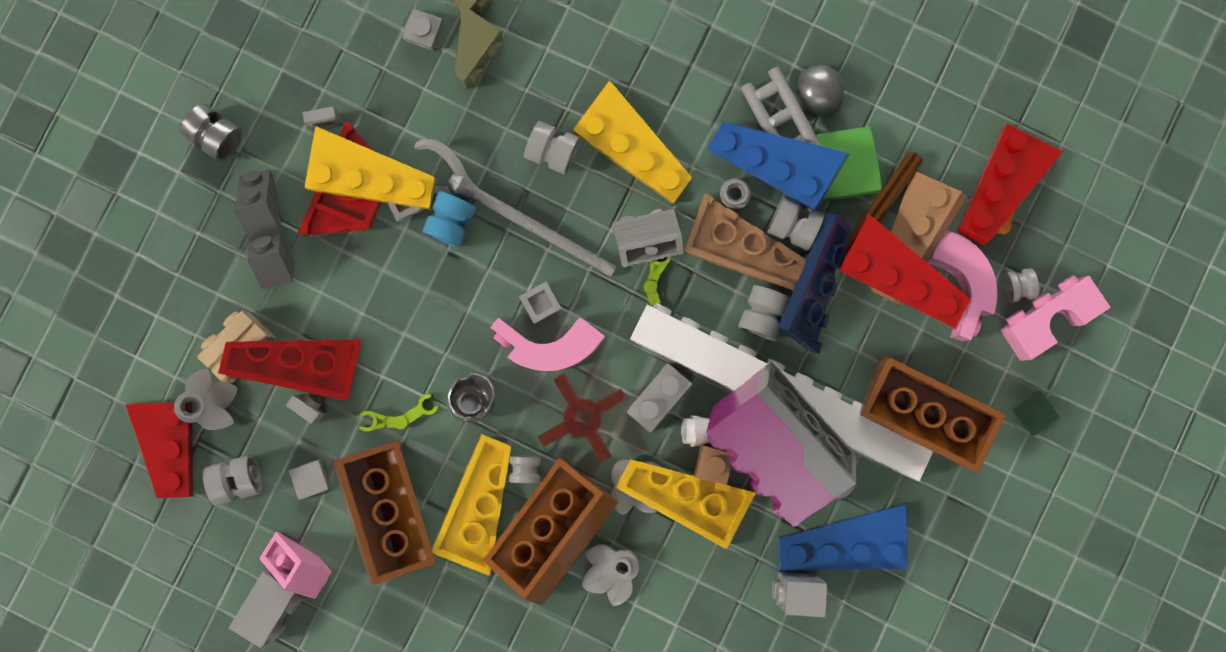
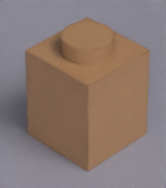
M700 445L693 475L696 478L727 486L732 467L729 461L731 455L725 450Z

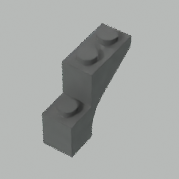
M271 170L250 171L239 178L235 212L250 241L248 262L261 288L266 289L293 282L294 262L282 232L275 181Z

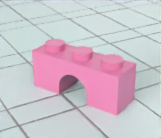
M1073 275L1058 284L1059 291L1053 295H1050L1049 292L1041 295L1032 301L1033 308L1025 313L1023 310H1019L1006 319L1008 324L999 330L1020 361L1032 360L1058 343L1050 330V321L1056 312L1064 315L1071 326L1074 327L1087 324L1111 308L1090 276L1076 278Z

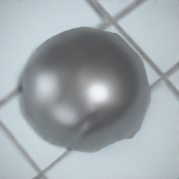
M827 65L811 66L801 73L796 84V94L799 97L802 109L806 113L818 117L830 115L839 108L844 95V83L836 70Z
M470 372L468 376L456 379L447 394L449 411L457 420L467 423H476L488 417L496 403L494 385L487 376L476 372Z

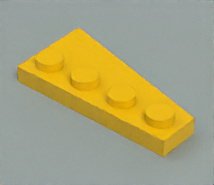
M609 80L575 126L573 133L667 201L674 204L692 177Z
M315 126L305 189L431 210L437 180L435 177Z
M481 433L432 546L433 554L490 576L491 568L483 560L496 542L511 445Z
M630 459L615 487L724 549L728 548L756 494L755 492L696 478L692 475Z

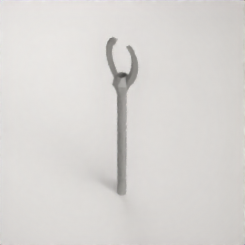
M423 139L415 143L414 149H429L438 153L447 161L454 172L447 186H435L433 198H436L438 191L455 197L471 198L610 277L613 275L617 267L616 265L565 238L538 221L531 219V217L508 204L497 200V198L485 191L480 190L466 174L462 163L455 153L445 144L433 139Z

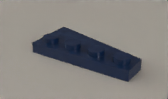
M826 213L778 327L805 349L820 354L822 343L817 342L821 327H827L829 315L824 314L829 296H835L837 288L835 271L840 269L843 264L852 230L838 214Z

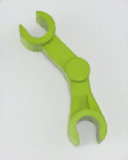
M671 256L667 257L663 262L656 260L650 262V273L643 289L647 294L651 307L655 303L661 305L657 292V283L661 273L671 260Z
M426 394L419 399L416 407L401 416L392 417L374 411H364L360 413V416H371L373 424L371 427L360 426L359 429L365 432L382 428L405 429L410 423L424 414H435L439 411L440 405H437L430 411L426 410L424 402L434 396L433 394Z

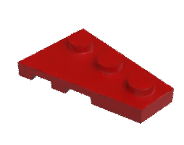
M187 402L184 407L185 411L193 413L192 402ZM174 403L125 404L156 497H192L193 423L184 422L176 416Z

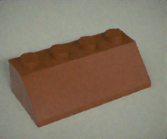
M890 357L880 358L867 384L860 411L861 416L975 473H979L1006 416Z
M398 440L332 461L370 584L374 586L436 564Z
M559 458L483 561L524 600L543 605L619 502L595 482Z

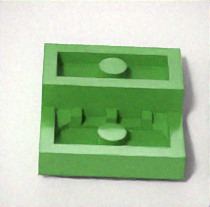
M870 126L816 135L822 147L849 154L822 202L881 192L879 164Z

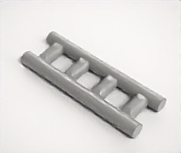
M779 66L772 68L768 72L772 81L758 90H755L752 83H747L741 87L763 132L780 136L776 128L793 119L801 134L794 138V140L821 146ZM778 92L786 108L770 117L762 101Z

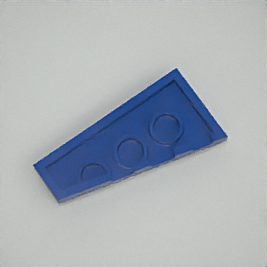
M726 122L721 124L707 149L817 211L849 157V154L846 152Z
M906 504L894 505L891 508L880 511L876 510L865 513V515L842 519L824 526H816L779 536V569H908Z

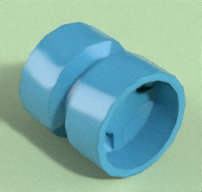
M438 191L432 205L435 214L427 217L422 233L448 245L460 248L466 234L463 226L464 224H470L476 206L453 195Z

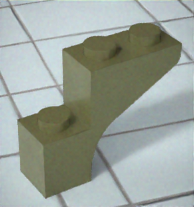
M447 0L459 11L461 17L455 74L460 84L466 89H469L472 83L477 84L485 73L484 66L490 58L495 59L503 48L501 31L477 15L478 12L483 13L487 9L491 0Z

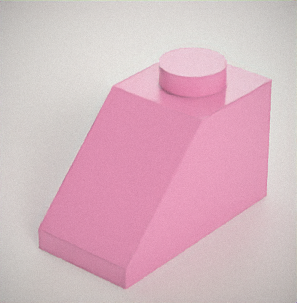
M275 532L259 558L284 590L316 599L332 572L319 556L278 532Z

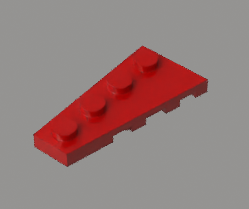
M1007 123L998 136L956 231L982 245H986L1063 151Z
M870 214L839 269L840 272L956 330L972 302L967 295Z
M362 339L225 342L218 374L348 401Z

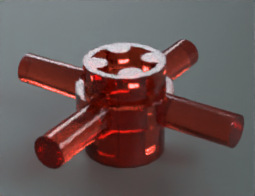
M565 373L553 379L568 406L564 412L563 422L538 436L542 445L545 447L564 435L571 433L578 437H586L600 462L610 458L611 454L597 430L601 424V414L627 400L623 391L619 389L594 403L588 399L578 398ZM578 409L591 413L592 417L588 419V426L583 427V425L575 423V412Z

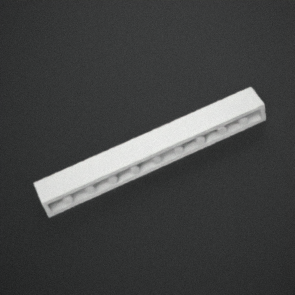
M655 303L653 307L646 305L630 341L732 391L736 390L772 361L852 450L910 479L920 481L933 451L861 416L862 403L853 401L852 405L841 400L843 394L829 387H825L822 391L812 386L814 380L803 374L796 373L795 377L783 372L785 369L784 365L772 359H768L765 363L755 358L757 352L746 346L740 345L738 349L726 344L728 341L727 337L715 331H711L710 335L698 330L700 324L689 318L683 317L681 321L670 316L672 312L670 309L658 303Z

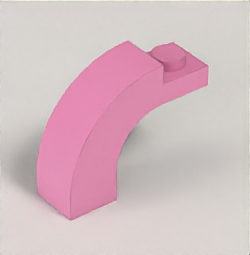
M947 230L927 263L951 273L958 281L961 291L972 300L957 330L953 328L950 336L959 341L972 340V337H976L982 325V319H979L980 315H994L997 304V283L993 269L982 251L968 239Z
M581 317L578 318L566 335L548 344H537L528 341L500 318H497L490 327L496 332L493 336L495 340L507 349L511 344L515 347L507 358L523 367L538 371H559L573 367L587 359L605 339L603 334Z

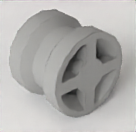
M1027 268L1023 269L1021 273L1009 271L1003 274V291L1009 303L1018 302L1023 297L1028 300L1038 297L1039 282L1034 269Z
M510 456V464L513 468L512 473L509 475V482L540 483L541 476L538 474V466L541 464V457Z

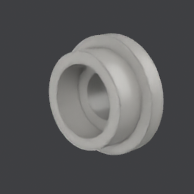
M731 178L721 186L720 200L729 209H741L749 202L751 189L744 180ZM730 190H738L741 194L740 198L737 200L732 199L729 195Z

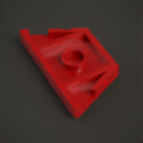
M345 122L339 136L373 150L353 126ZM315 191L298 233L311 236L370 231L382 202Z

